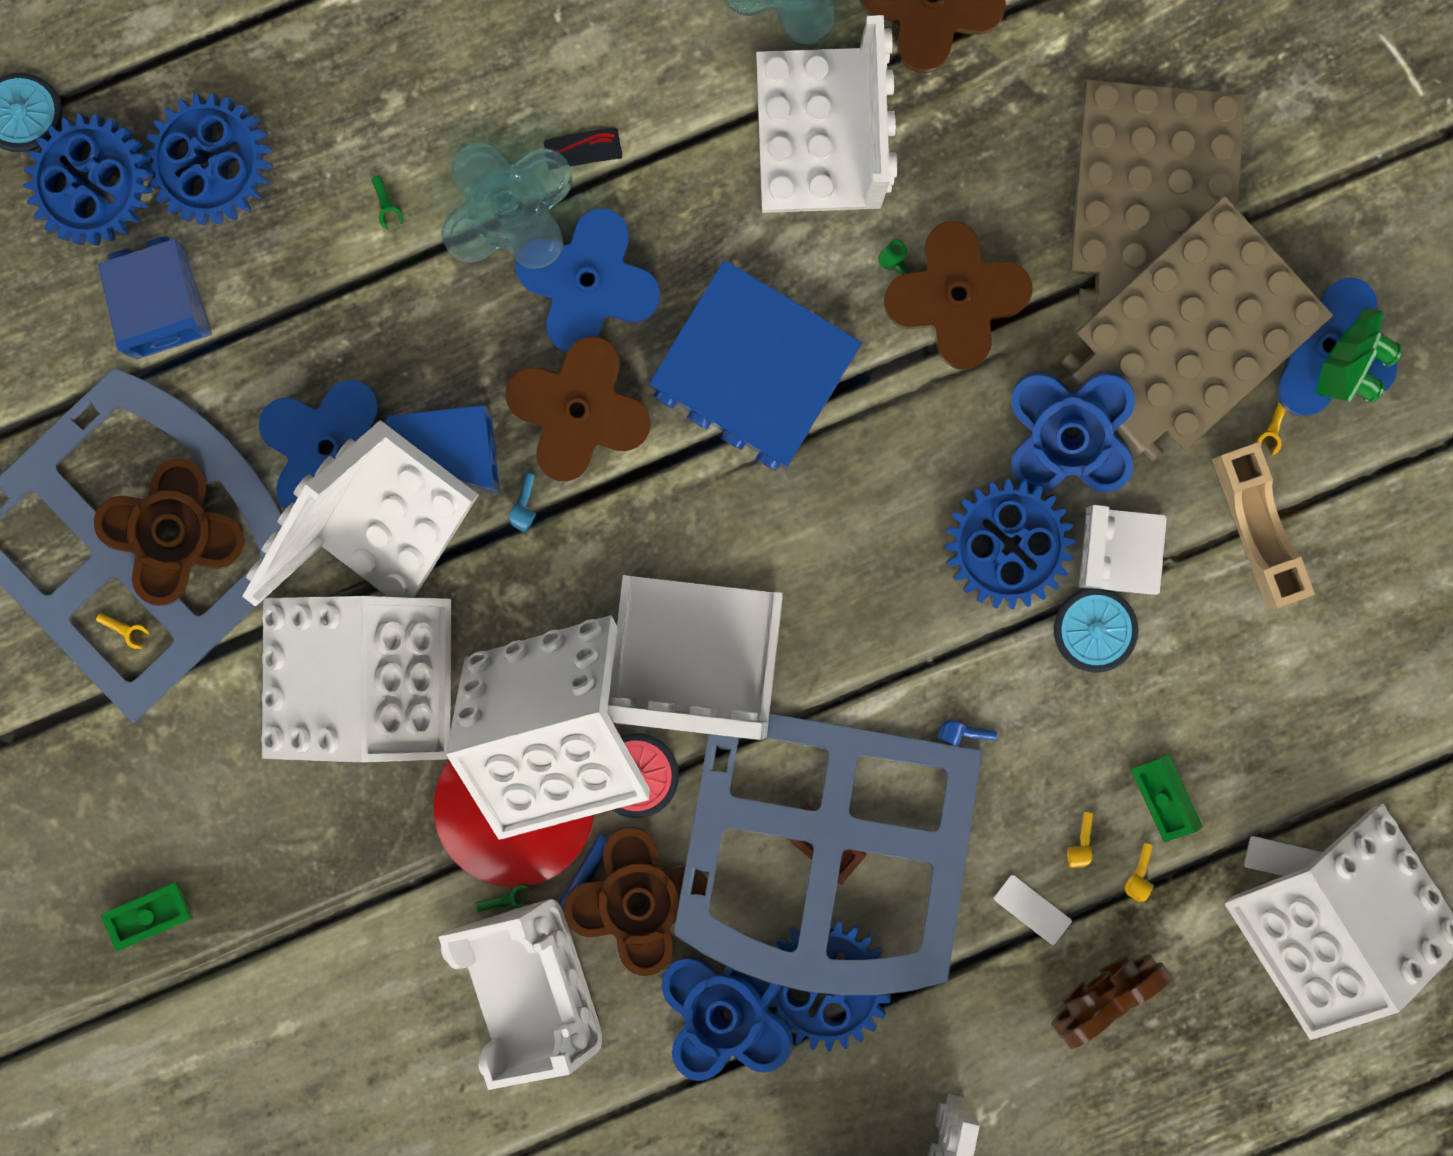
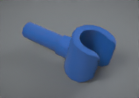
M947 720L943 723L938 735L939 739L959 746L963 735L996 741L997 731L972 728L952 720Z

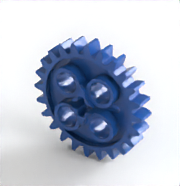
M210 93L205 102L202 96L193 94L192 106L187 101L179 99V112L165 108L164 110L169 120L166 123L155 120L154 124L160 130L159 134H149L146 136L155 145L154 149L143 151L144 155L153 159V163L145 166L143 169L153 172L156 176L147 185L155 190L162 189L157 195L156 200L161 203L170 202L167 211L173 214L181 212V219L191 222L196 217L198 224L207 225L209 218H211L213 223L222 225L224 213L228 218L237 220L238 213L236 208L240 207L250 212L252 209L247 199L251 196L261 200L262 195L256 189L257 185H269L270 183L265 177L261 176L262 170L273 169L272 164L263 161V156L273 152V149L260 143L266 139L268 132L262 129L254 130L258 126L260 119L253 115L246 118L249 109L241 104L235 108V101L228 97H225L220 103L219 96ZM218 124H222L224 134L218 142H213L212 131ZM187 141L189 146L188 153L184 158L179 159L177 157V148L180 143ZM236 143L239 144L238 149L232 152L228 151L232 147H234ZM207 153H212L214 156L208 159ZM238 160L240 165L239 173L233 179H229L227 174L228 166L231 162ZM207 161L209 163L208 167L201 165ZM183 168H189L186 171H184L180 177L178 176L177 173L179 170ZM202 177L204 179V189L199 195L195 196L192 190L193 183L196 179Z
M77 114L76 124L70 119L62 118L63 130L61 131L56 127L49 126L48 130L51 139L49 141L40 137L36 139L42 147L41 152L29 151L28 153L36 161L35 166L24 167L25 172L34 175L32 181L23 184L24 188L35 191V195L27 200V204L40 206L34 215L35 219L47 220L44 229L54 233L58 231L59 239L69 241L72 238L73 243L84 245L87 240L91 245L100 246L102 236L104 240L114 242V230L127 235L129 231L125 222L130 220L139 223L140 219L134 211L137 207L142 209H148L149 207L141 200L142 194L153 193V189L143 185V180L154 176L153 172L142 169V166L150 160V157L144 154H137L143 143L136 139L130 140L132 131L124 127L119 129V122L108 119L105 122L104 117L93 114L91 120L85 115ZM87 143H89L91 146V153L89 157L83 161L81 158V150ZM66 157L76 169L89 173L88 179L112 195L114 202L111 204L102 192L88 187V180L63 163V158ZM116 168H119L121 173L120 180L115 186H112L110 176ZM65 174L67 179L66 186L59 192L57 181ZM92 199H94L96 203V210L94 214L88 218L86 214V206Z
M1004 479L1002 490H998L995 483L990 481L987 486L988 494L984 495L979 489L974 488L975 502L971 503L965 499L960 500L966 510L963 515L955 512L951 513L953 519L959 523L957 527L945 528L947 533L955 536L953 542L944 544L945 549L955 551V556L949 558L946 563L949 566L959 565L960 567L953 575L954 580L968 579L963 588L964 592L969 593L975 588L979 589L977 601L982 603L988 595H991L992 607L998 608L1002 599L1005 598L1008 608L1012 610L1015 609L1017 598H1021L1024 605L1030 607L1031 594L1035 593L1040 599L1045 600L1046 595L1043 587L1048 585L1057 590L1059 586L1053 578L1055 574L1062 576L1069 574L1060 565L1062 561L1074 560L1072 555L1064 552L1066 546L1076 543V540L1064 537V532L1070 530L1073 524L1060 523L1059 519L1066 513V509L1058 508L1052 510L1051 507L1056 499L1054 495H1050L1043 500L1040 499L1043 487L1036 486L1030 493H1027V481L1021 480L1017 489L1013 490L1011 480ZM1012 504L1018 511V519L1012 526L1004 527L999 522V511L1005 505ZM989 519L1005 536L1012 538L1016 535L1015 546L1036 563V568L1030 569L1011 551L1006 550L1003 553L1001 550L1005 546L1004 543L983 525V520ZM1035 532H1042L1047 538V546L1041 553L1033 554L1029 550L1028 540ZM986 534L991 541L989 552L983 556L974 555L971 550L972 540L977 535ZM1014 561L1019 565L1020 575L1016 581L1005 583L1001 579V568L1007 562Z
M842 919L838 920L834 929L829 930L826 953L831 960H835L838 953L841 952L845 954L844 960L877 959L883 949L882 947L872 950L868 948L872 938L870 934L861 940L856 937L858 925H854L848 933L843 931ZM792 927L789 931L791 942L781 937L776 942L781 950L794 952L797 949L800 932L795 927ZM781 986L768 1007L776 1006L777 1010L774 1012V1015L780 1020L784 1019L790 1031L792 1029L797 1031L796 1044H799L807 1036L810 1038L812 1050L816 1048L819 1040H824L827 1051H831L834 1040L838 1039L844 1049H847L850 1035H853L856 1040L862 1042L864 1040L862 1027L874 1032L877 1025L872 1016L878 1018L885 1017L886 1011L878 1003H890L891 995L826 994L816 1015L811 1016L808 1011L818 993L810 992V998L800 1002L791 997L789 987ZM835 1002L841 1004L846 1010V1017L841 1020L830 1019L825 1012V1006Z

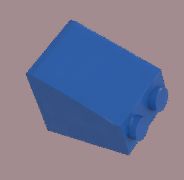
M168 236L152 239L146 242L147 248L132 252L131 249L115 251L108 255V261L98 264L117 349L136 360L212 335L184 247L176 239L170 240Z
M484 405L386 416L387 426L461 482L491 493L500 492L492 413Z

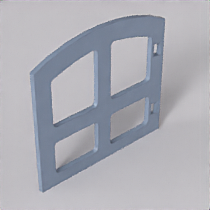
M113 368L0 475V491L3 490L10 498L0 508V520L28 493L36 492L90 549V558L51 595H46L0 548V585L132 723H136L257 607L242 597L251 581L246 578L247 572L201 616L196 615L181 598L168 606H154L146 603L137 595L132 584L135 554L113 550L100 541L94 529L96 510L60 473L59 464L116 409L123 408L149 421L190 449L193 453L191 462L202 470L207 486L215 480L221 481L247 522L260 550L262 559L266 555L262 551L264 544L275 531L279 532L282 527L277 523L282 513L255 469L238 449L207 419L176 397L151 383ZM93 404V407L100 414L83 429L74 420ZM114 577L118 578L173 636L172 645L132 682L128 681L72 622L73 615Z
M769 713L766 739L822 748L828 752L829 758L821 806L816 811L732 796L730 785L739 737L709 734L674 935L702 954L735 971L768 983L806 992L832 995H883L913 991L947 982L982 751ZM717 747L730 750L727 773L713 771ZM861 756H868L945 771L947 781L939 829L936 832H929L853 818L849 813L857 759ZM730 828L805 841L813 846L798 946L794 952H787L757 941L732 929L710 915L709 907L721 837L724 830ZM850 849L928 863L932 867V878L919 952L869 960H831L828 958L826 949L843 851ZM695 869L709 873L705 896L691 895Z

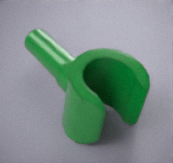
M381 176L373 177L371 180L382 209L379 214L381 226L389 230L384 219L389 211H395L398 214L400 224L402 225L404 215L400 209L393 207Z
M893 239L879 253L878 262L884 269H895L900 276L910 273L907 265L903 262L907 255V247L901 240Z
M518 885L512 887L508 894L476 902L477 911L481 912L513 905L515 908L530 905L532 901L517 904L514 900L516 891L529 887Z

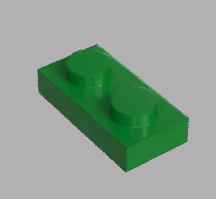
M1170 754L1146 761L1130 769L1163 842L1195 833L1203 828Z
M179 882L170 884L100 915L116 952L193 919Z

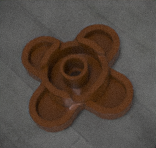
M859 0L864 11L870 16L884 15V20L897 22L899 26L897 39L898 56L908 69L917 73H930L943 66L950 54L953 35L956 32L983 35L994 30L1001 22L1006 7L1005 0H938L934 3L928 0Z
M946 221L937 225L927 237L924 247L926 271L908 273L894 279L886 290L884 309L888 318L901 328L919 329L931 327L935 331L936 347L941 359L952 368L967 370L981 364L990 352L992 345L990 320L1011 317L1020 313L1029 303L1033 288L1029 274L1020 265L1007 261L983 263L979 240L975 232L962 222ZM956 287L962 288L966 292V298L963 301L954 300L951 295L952 289Z
M590 336L574 343L566 355L560 373L540 367H527L514 374L507 384L506 402L511 412L524 421L542 427V434L537 447V461L541 470L554 480L571 481L580 477L590 464L595 446L601 445L617 451H630L639 447L646 440L650 432L651 419L647 408L639 400L618 393L614 389L620 370V357L616 348L604 338ZM574 402H580L584 405L585 414L583 416L575 417L572 415L570 407Z
M172 459L161 464L153 474L149 494L145 499L130 496H114L104 501L98 507L94 516V529L102 543L113 550L135 554L132 572L133 588L137 595L150 605L168 606L177 602L186 592L192 567L224 569L236 563L244 551V534L238 523L226 515L204 510L207 481L202 470L189 460ZM169 526H173L178 530V536L172 541L165 540L163 537L164 529Z
M631 826L623 827L614 831L604 844L603 861L605 877L582 882L573 887L564 901V916L568 926L581 936L599 937L610 934L614 935L617 941L619 957L623 965L636 975L651 976L662 971L672 957L673 944L670 927L676 923L686 865L667 868L660 867L657 847L652 837L643 829ZM695 869L691 895L705 896L708 879L703 872ZM634 893H641L645 897V902L639 907H634L630 904V897Z
M1150 954L1142 956L1133 962L1128 957H1123L1106 965L1099 970L1101 973L1087 985L1083 981L1065 997L1063 1002L1067 1008L1053 1019L1051 1025L1060 1038L1064 1039L1070 1049L1087 1043L1102 1033L1131 1008L1142 1004L1166 987L1172 980V975L1162 962L1156 963Z

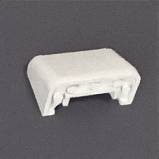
M551 899L533 903L448 930L439 936L441 953L444 960L456 970L468 967L491 1037V1041L483 1047L478 1059L479 1070L484 1076L488 1090L570 1075L601 1049L602 1031L568 924L565 920L564 912L557 901Z

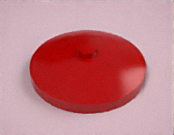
M450 760L441 772L434 796L435 824L440 840L448 854L468 874L483 882L502 887L531 886L558 875L582 851L594 822V815L499 840Z

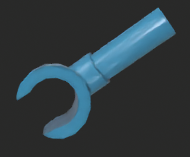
M525 473L520 496L510 512L511 525L523 532L528 531L536 515L535 512L525 508L529 501L535 475Z

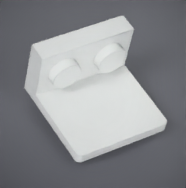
M1092 505L1087 507L1079 587L1150 595L1159 594L1167 522L1166 516L1109 510L1108 506Z

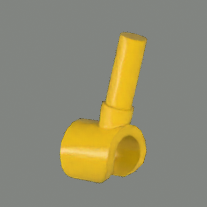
M1280 402L1277 404L1267 430L1260 432L1254 442H1259L1261 446L1262 440L1267 436H1271L1274 439V446L1271 448L1270 455L1278 453L1282 445L1281 439L1277 434L1286 410Z
M101 612L96 618L97 622L125 636L127 645L133 649L144 647L132 641L131 633L133 630L139 629L150 635L149 629L142 624L130 626Z
M1084 812L1079 838L1080 846L1067 847L1069 868H1084L1092 861L1090 834L1093 813Z
M1148 843L1143 844L1137 868H1135V872L1127 880L1124 887L1126 894L1138 902L1146 901L1154 886L1143 879L1147 872V866L1153 849V845Z

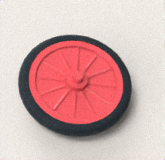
M642 733L620 736L648 784L650 792L649 800L613 809L612 811L628 818L652 816L669 804L677 790L679 770L676 759L671 750L662 741L653 736Z

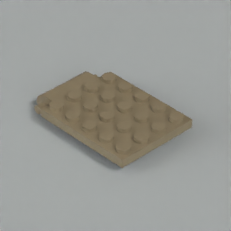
M1095 80L1086 81L1084 85L1070 271L1096 274L1094 290L1080 288L1078 296L1079 305L1093 306L1092 316L1222 196H1225L1238 210L1245 95Z
M1222 196L1076 331L1093 352L1083 361L1072 351L1060 361L1070 372L1062 382L1070 390H1076L1090 376L1101 371H1113L1123 375L1132 385L1135 405L1130 417L1114 433L1129 447L1133 458L1143 452L1151 461H1154L1163 453V449L1155 441L1165 431L1186 451L1323 326L1333 314L1225 196Z

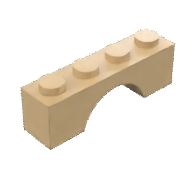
M1257 442L1212 459L1266 609L1280 608L1315 595L1302 557L1293 548L1281 524L1273 497V478L1260 443Z

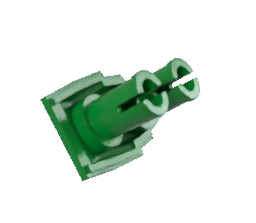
M1365 308L1352 327H1348L1323 363L1315 394L1351 402L1356 393L1363 400L1370 403L1377 401L1382 396L1385 389L1383 380L1368 373V370L1374 358L1384 366H1391L1399 360L1402 354L1401 344L1394 342L1381 333L1380 327L1384 316L1382 310Z

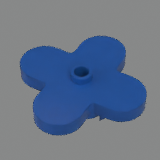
M595 209L586 213L577 223L569 245L545 239L535 240L524 246L516 259V274L523 287L533 294L552 300L546 323L547 333L552 343L565 353H568L571 346L582 338L590 336L600 337L606 319L613 318L627 323H640L649 319L659 306L660 290L655 278L646 270L623 262L629 245V231L624 219L612 210ZM587 273L594 275V284L590 287L582 286L580 284L582 275Z
M1343 278L1331 284L1324 291L1320 301L1333 316L1285 359L1286 365L1277 381L1276 393L1280 404L1289 413L1296 416H1310L1322 411L1330 403L1332 398L1315 394L1323 363L1330 354L1324 351L1323 341L1325 339L1328 340L1334 348L1348 327H1352L1365 308L1377 309V298L1373 289L1360 279ZM1374 358L1368 370V373L1383 380L1385 384L1384 391L1389 389L1396 379L1398 371L1397 362L1391 366H1384Z
M1034 371L1021 377L1013 388L1012 409L1016 417L1031 433L1017 445L1012 455L1011 469L1017 483L1019 484L1021 480L1027 481V490L1032 491L1036 486L1043 487L1042 492L1057 486L1068 474H1076L1087 486L1099 492H1112L1123 487L1132 476L1133 457L1129 447L1114 431L1130 417L1134 409L1135 397L1130 382L1117 372L1101 371L1090 376L1076 390H1070L1055 375L1048 372ZM1077 427L1080 431L1076 435H1069L1065 432V429Z
M355 380L339 382L328 391L318 409H312L292 398L274 400L264 408L259 419L260 435L269 447L288 458V462L279 476L276 485L277 498L284 509L291 503L295 504L298 497L293 493L306 475L310 474L315 477L316 471L327 457L331 456L336 459L337 453L347 440L351 438L357 441L375 425L379 417L380 405L376 394L367 385ZM324 441H331L333 443L334 449L329 455H322L320 452V447Z
M696 957L683 958L671 964L663 975L662 992L667 1003L684 1017L685 1026L676 1037L672 1047V1058L678 1071L691 1080L703 1081L712 1078L722 1071L732 1056L756 1072H771L785 1064L793 1050L792 1034L788 1026L768 1009V1005L781 986L735 971L728 966L720 973L709 963ZM725 1007L731 1010L733 1020L725 1018L723 1013Z

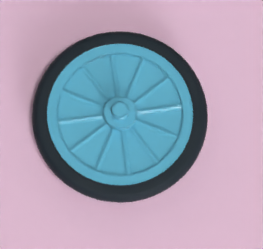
M13 73L0 77V148L11 152H27L41 147L36 139L40 137L49 141L51 136L48 127L53 126L59 129L62 121V104L57 92L48 82L35 75Z
M1088 588L1073 594L1062 604L1054 622V638L1061 655L1074 667L1087 672H1106L1120 666L1132 654L1138 640V621L1134 610L1122 596L1111 590Z

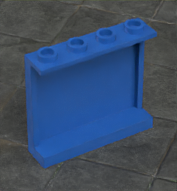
M724 260L649 385L651 389L656 391L653 398L671 409L676 404L690 411L687 418L706 430L711 424L724 432L721 439L739 450H742L746 445L758 452L755 459L774 471L779 466L787 470L829 397L860 349L862 342Z

